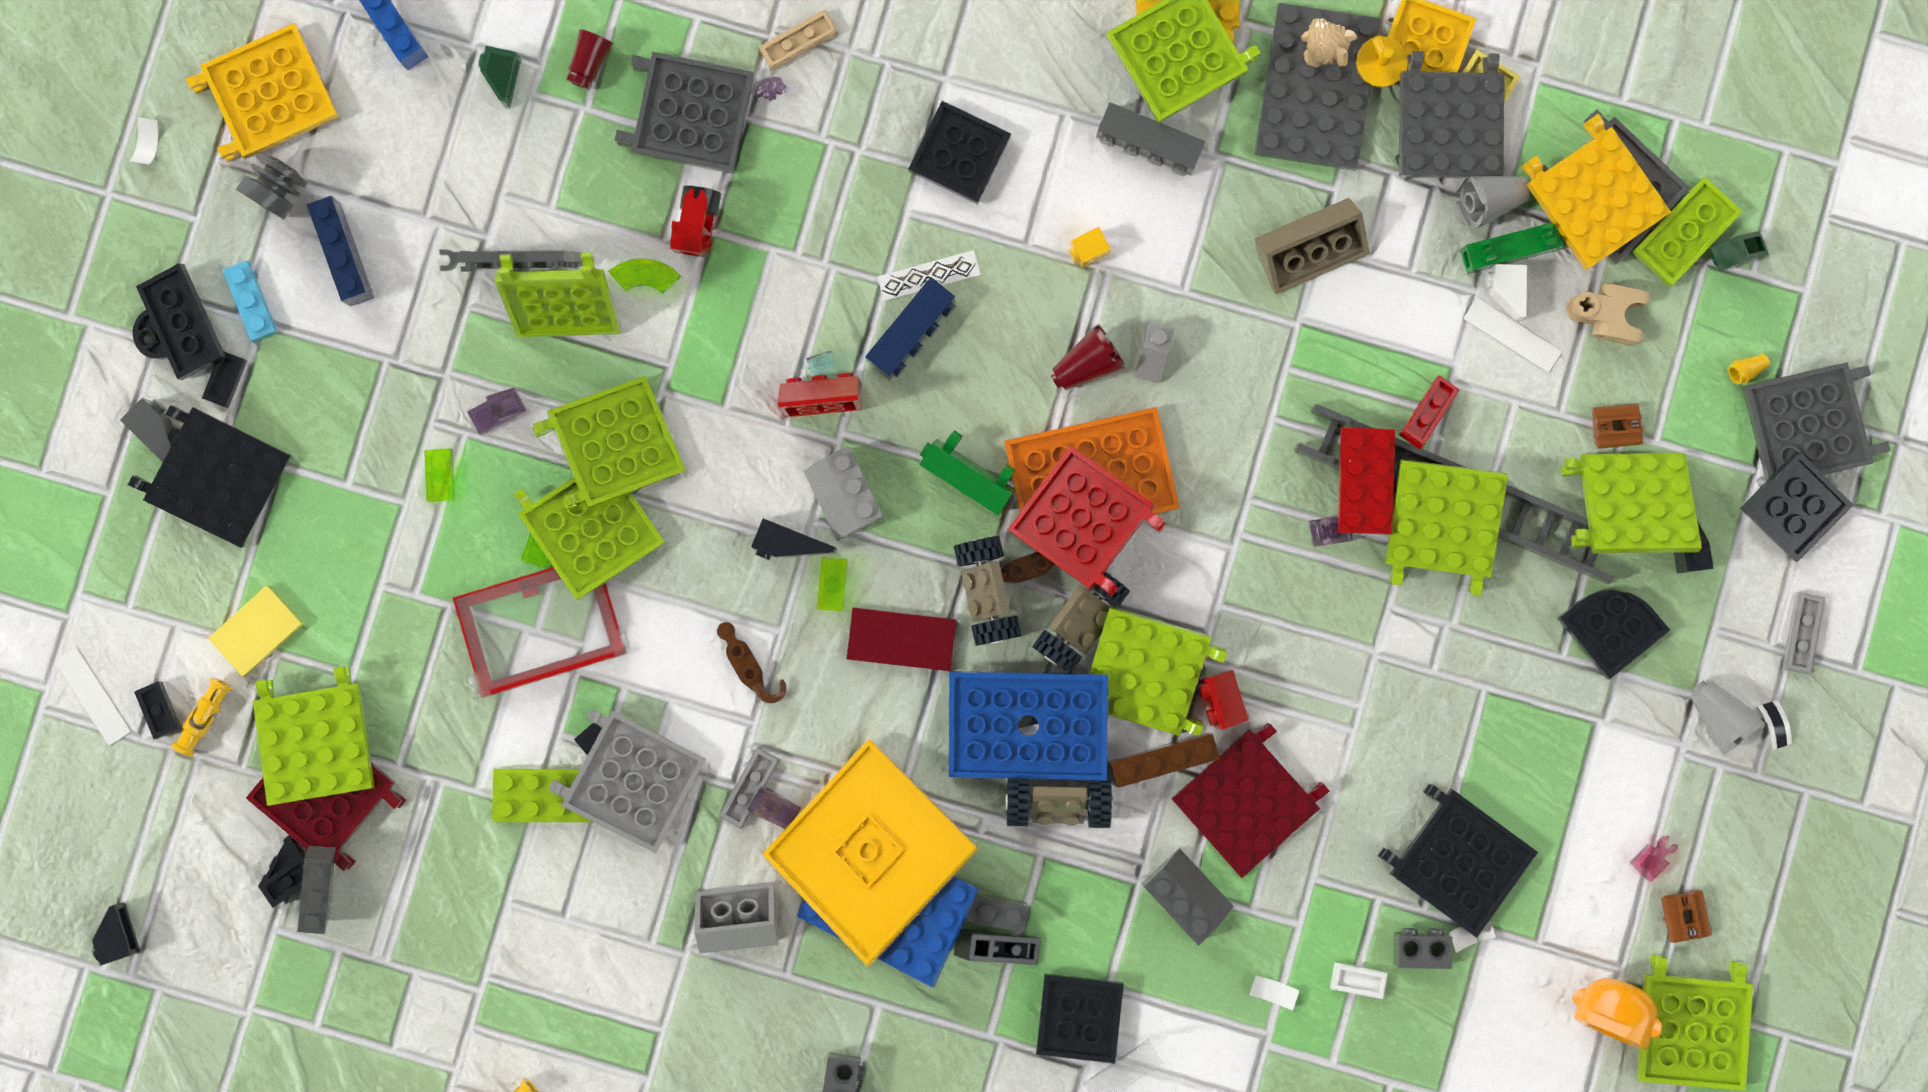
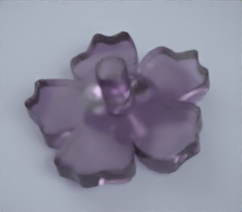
M767 77L758 82L755 95L758 98L764 96L765 99L772 101L776 100V94L781 95L785 93L787 88L781 78L772 77L770 79Z

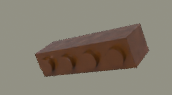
M1206 733L1201 736H1195L1110 760L1109 764L1115 786L1120 788L1219 760L1220 757L1213 733Z

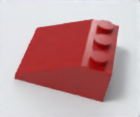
M853 373L838 374V378L827 379V375L813 376L812 381H802L801 378L786 379V383H780L778 409L785 418L861 411L862 401L859 377L853 376Z

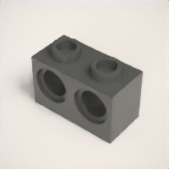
M1402 928V933L1394 932L1393 964L1398 968L1452 969V936L1444 934L1443 929H1428V933H1418V929ZM1409 941H1414L1415 950L1411 954H1405V944ZM1440 942L1442 946L1441 951L1436 955H1432L1430 951L1432 944Z
M829 1053L823 1092H856L857 1081L862 1082L865 1068L864 1065H860L861 1057ZM841 1065H848L852 1069V1074L848 1077H843L839 1074L838 1068Z

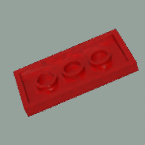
M1341 428L1337 533L1392 535L1395 429Z

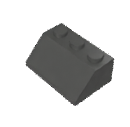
M1180 848L1141 883L1198 946L1219 927L1234 907Z

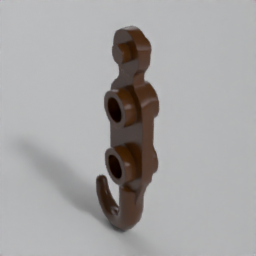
M1038 552L1012 560L1001 569L1003 582L1020 583L1045 575L1050 572L1054 563Z
M729 622L721 623L717 628V634L727 642V658L741 682L754 691L761 701L765 703L779 702L786 693L784 679L780 680L781 687L777 694H768L764 688L762 669L746 642L735 637V627Z

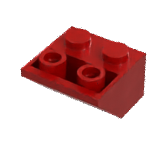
M1227 670L1200 679L1201 685H1198L1201 699L1208 703L1209 710H1206V716L1210 726L1213 725L1215 729L1224 730L1249 720L1233 670Z

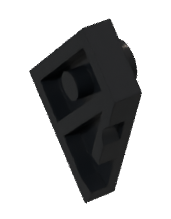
M290 835L283 840L284 844L277 856H274L267 874L263 876L258 885L272 908L278 906L302 888L305 854Z

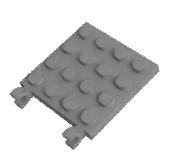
M591 709L586 719L602 726V730L571 788L554 779L548 790L565 798L561 806L657 853L706 758L614 711H611L609 717H606Z

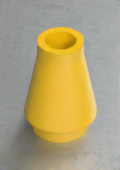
M1761 353L1757 356L1735 360L1728 367V375L1735 384H1747L1770 366L1769 358Z

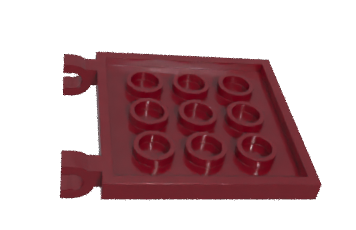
M1270 723L1265 724L1256 734L1248 729L1219 755V760L1212 761L1171 798L1241 878L1248 874L1320 810V807L1315 802L1330 792L1324 783L1319 782L1310 792L1306 793L1265 747L1263 742L1277 732Z
M372 762L375 788L267 806L264 779L262 777L246 797L250 803L306 850L309 845L336 848L334 863L343 871L346 869L350 870L356 863V860L342 852V847L380 801L384 799L394 809L397 807L401 808L407 801L401 794L391 789L396 782Z

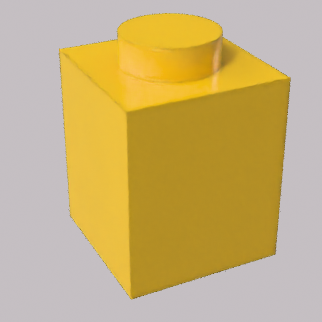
M1100 227L1071 240V249L1068 250L1075 264L1079 262L1081 268L1109 255L1111 251Z

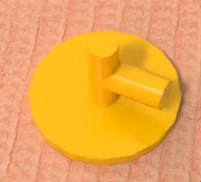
M1381 35L1371 38L1362 45L1357 53L1356 66L1358 73L1371 86L1380 88L1392 86L1400 81V73L1407 70L1406 51L1393 38Z

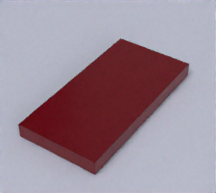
M852 607L846 659L951 671L956 619Z

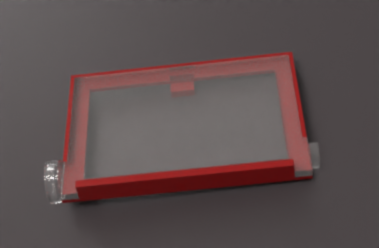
M554 567L453 597L474 670L473 674L466 676L467 685L473 700L492 696L627 654L626 648L630 647L626 632H620L606 583L576 601Z

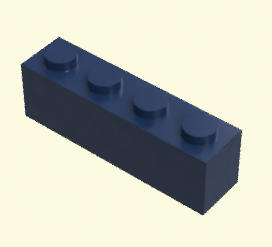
M328 196L306 204L340 300L351 307L375 298L341 203L334 197Z
M930 277L865 356L866 361L889 380L893 376L899 377L907 366L904 363L911 355L914 358L923 347L921 344L926 336L932 337L940 326L937 323L942 316L947 318L955 309L956 305L953 304L955 296Z

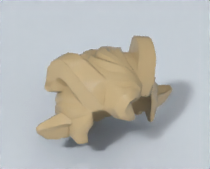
M1313 19L1309 25V31L1304 32L1301 38L1302 41L1307 42V50L1304 52L1306 64L1312 67H1319L1322 64L1333 65L1337 62L1339 67L1346 66L1350 42L1357 39L1356 33L1352 30H1345L1344 26L1327 22L1325 19Z

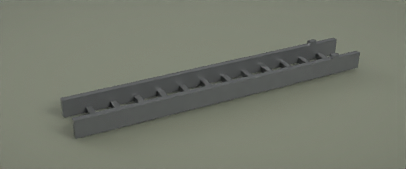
M1315 404L1311 409V413L1331 421L1320 449L1317 451L1298 443L1294 451L1339 470L1340 460L1325 454L1337 425L1340 424L1348 428L1372 427ZM1395 437V448L1403 451L1394 472L1393 493H1396L1401 459L1408 460L1410 454L1427 461V463L1456 467L1464 466L1427 450H1419L1412 444ZM1506 486L1505 498L1506 495L1523 502V505L1511 533L1499 528L1498 538L1603 583H1613L1614 576L1591 567L1598 553H1592V546L1589 548L1584 563L1567 557L1572 544L1571 537L1575 536L1576 529L1580 526L1589 530L1587 518L1512 486ZM1530 506L1547 512L1535 543L1518 536ZM1555 516L1571 522L1559 553L1543 547Z

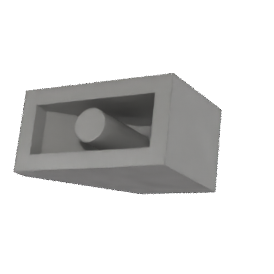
M1152 322L1148 323L1134 377L1160 383L1175 328Z

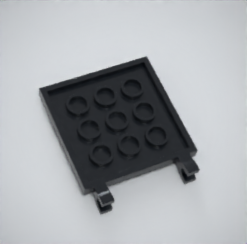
M170 405L165 415L183 423L177 437L152 483L135 475L131 477L128 486L145 492L146 495L143 501L243 548L292 455L195 407H192L190 412L187 413Z
M1428 784L1423 792L1440 804L1401 858L1384 847L1377 856L1394 867L1389 873L1391 876L1477 938L1538 851L1455 790L1450 789L1445 794L1435 785Z

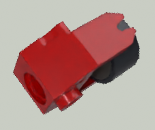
M692 185L683 186L680 210H682L680 222L672 221L670 249L674 253L706 257V253L710 251L712 245L711 235L714 218L718 216L721 199L719 191Z

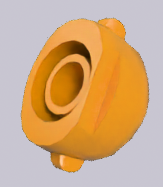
M1602 978L1592 982L1586 989L1577 990L1572 997L1573 1003L1577 1006L1574 1019L1608 1037L1646 1050L1651 1038L1661 1036L1662 1023L1658 1020L1655 1002L1651 996L1631 984L1617 979Z

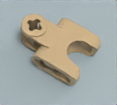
M1602 284L1599 294L1583 292L1571 298L1566 305V313L1571 320L1593 325L1591 336L1594 338L1625 345H1636L1642 342L1643 332L1641 329L1634 328L1627 323L1625 311L1627 307L1639 308L1648 304L1650 293L1615 284Z

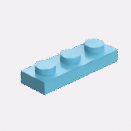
M245 260L223 269L250 341L257 342L278 333L250 262Z

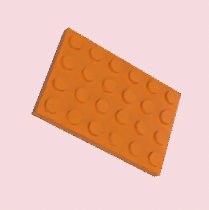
M1157 407L1004 441L1009 466L1016 469L1012 475L1020 512L1070 446L1154 503L1155 507L1151 511L1154 514L1180 509Z

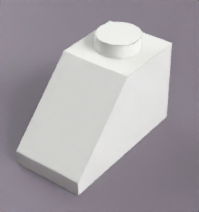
M1495 264L1485 276V285L1489 287V295L1514 321H1521L1527 317V265Z

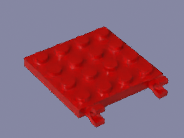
M1070 446L1007 530L1091 591L1095 585H1098L1106 593L1113 596L1118 587L1114 582L1103 576L1143 521L1159 533L1166 526V523L1163 522L1164 520L1151 512L1155 507L1154 503Z

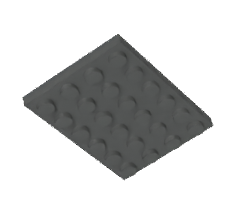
M1278 2L1254 155L1353 171L1358 169L1370 84L1365 82L1359 75L1356 58L1362 45L1371 38L1378 36L1380 18ZM1313 19H1325L1327 22L1344 26L1345 30H1352L1356 33L1357 39L1350 42L1346 66L1339 67L1337 62L1333 65L1322 64L1319 67H1312L1306 64L1304 52L1307 50V42L1302 41L1301 38L1304 32L1309 31V25Z

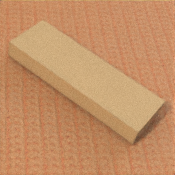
M824 9L758 48L769 68L773 71L837 35L838 30Z

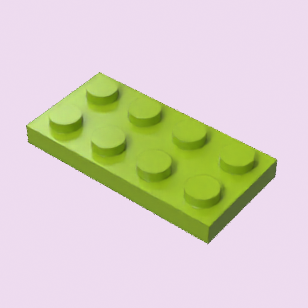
M1704 176L1671 210V213L1665 216L1639 243L1632 253L1668 287H1671L1743 211Z
M493 769L492 822H593L561 806L565 798L548 790L554 779L571 788L580 769Z

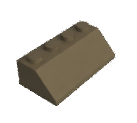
M1350 198L1254 238L1259 260L1275 294L1370 254L1362 212Z

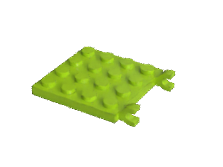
M1162 0L1106 32V38L1158 124L1248 73L1247 65L1258 60V56L1261 54L1256 44L1239 54L1207 0Z
M581 252L583 266H580V270L560 269L556 271L533 270L517 272L514 271L511 255H500L502 269H499V272H495V284L517 337L620 334L621 324L604 270L595 268L592 252Z
M646 376L548 410L547 415L549 419L533 424L534 427H532L536 438L554 430L579 488L578 492L564 496L562 501L566 510L576 507L583 502L587 509L686 471Z
M1686 453L1581 454L1579 460L1576 458L1565 459V465L1561 466L1562 477L1581 475L1589 530L1576 529V536L1571 537L1572 548L1592 546V553L1699 552L1702 546Z
M1401 459L1393 505L1392 535L1388 537L1385 564L1392 565L1389 580L1391 584L1402 586L1404 566L1471 575L1468 592L1471 595L1482 596L1483 577L1491 578L1508 474Z
M574 477L532 503L524 489L521 488L514 493L516 500L523 508L517 514L576 601L665 544V541L632 493L587 509L583 502L576 507L566 510L562 501L564 496L579 491Z
M1110 606L1089 674H1108V715L1178 736L1181 735L1182 729L1191 734L1201 736L1203 721L1186 716L1205 657L1208 656L1211 659L1224 663L1227 649L1210 644L1212 638L1209 635Z
M350 667L333 668L338 687L274 697L273 680L255 681L260 700L253 701L267 806L375 788L360 684H352Z
M1651 954L1650 966L1652 974L1644 973L1643 991L1651 996L1655 1002L1658 1020L1662 1023V1033L1658 1038H1651L1646 1050L1638 1048L1636 1080L1648 1083L1746 1091L1753 984L1746 982L1748 965L1729 961L1731 981L1666 975L1668 958L1662 955Z

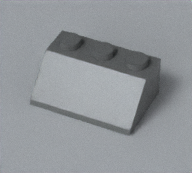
M849 446L824 457L804 470V474L837 541L884 519Z
M774 883L695 892L694 934L699 953L779 945Z

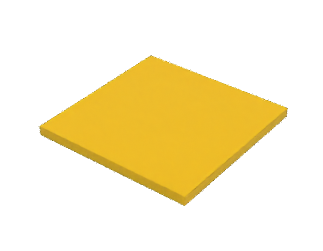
M868 739L762 855L866 966L870 967L979 848L871 739Z

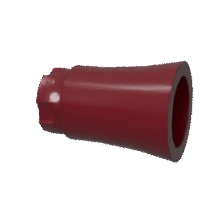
M579 29L577 44L568 68L569 73L566 81L590 90L592 82L595 81L599 69L613 43L595 33Z

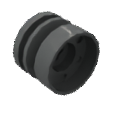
M259 152L256 158L266 164V166L262 169L252 163L250 167L259 177L256 180L245 175L236 190L284 220L293 207L291 202L285 198V195L289 193L299 197L301 193L291 187L292 184L296 183L305 188L308 182L295 169L281 160Z

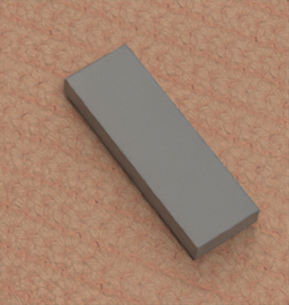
M1796 592L1782 669L1811 674L1825 597Z
M757 747L720 812L719 817L742 829L780 759Z

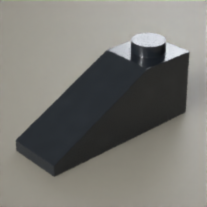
M764 518L751 545V548L757 550L755 555L769 561L771 556L775 558L835 554L837 548Z
M961 929L955 941L954 955L968 961L1038 965L1041 939L991 931Z

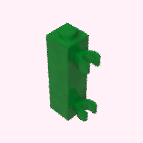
M1551 222L1467 244L1460 251L1468 275L1490 269L1495 264H1509L1555 252L1564 246V239Z
M955 430L950 434L945 443L939 439H936L932 444L928 442L920 453L923 459L919 465L998 516L1015 492V488L1007 483L1016 469L1007 464L998 477L994 476L954 450L963 437L962 434Z

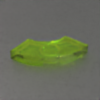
M646 258L624 261L608 271L626 292L634 287L648 286L655 288L663 294L682 278L676 270L667 264Z

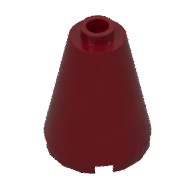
M1099 324L1093 327L1052 368L1054 374L1051 375V378L1058 389L1063 387L1065 390H1069L1126 369L1121 356L1112 341L1105 338L1106 332Z

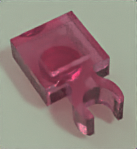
M1669 836L1660 837L1655 848L1647 844L1629 862L1648 882H1652L1670 864L1665 857L1678 849L1676 844H1673L1669 849L1665 848L1664 844L1670 838Z

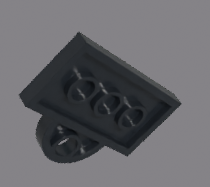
M178 263L136 286L146 310L137 317L134 323L133 340L135 346L143 355L153 359H168L178 380H184L226 358L185 264ZM148 332L153 336V341L149 346L144 342V337Z

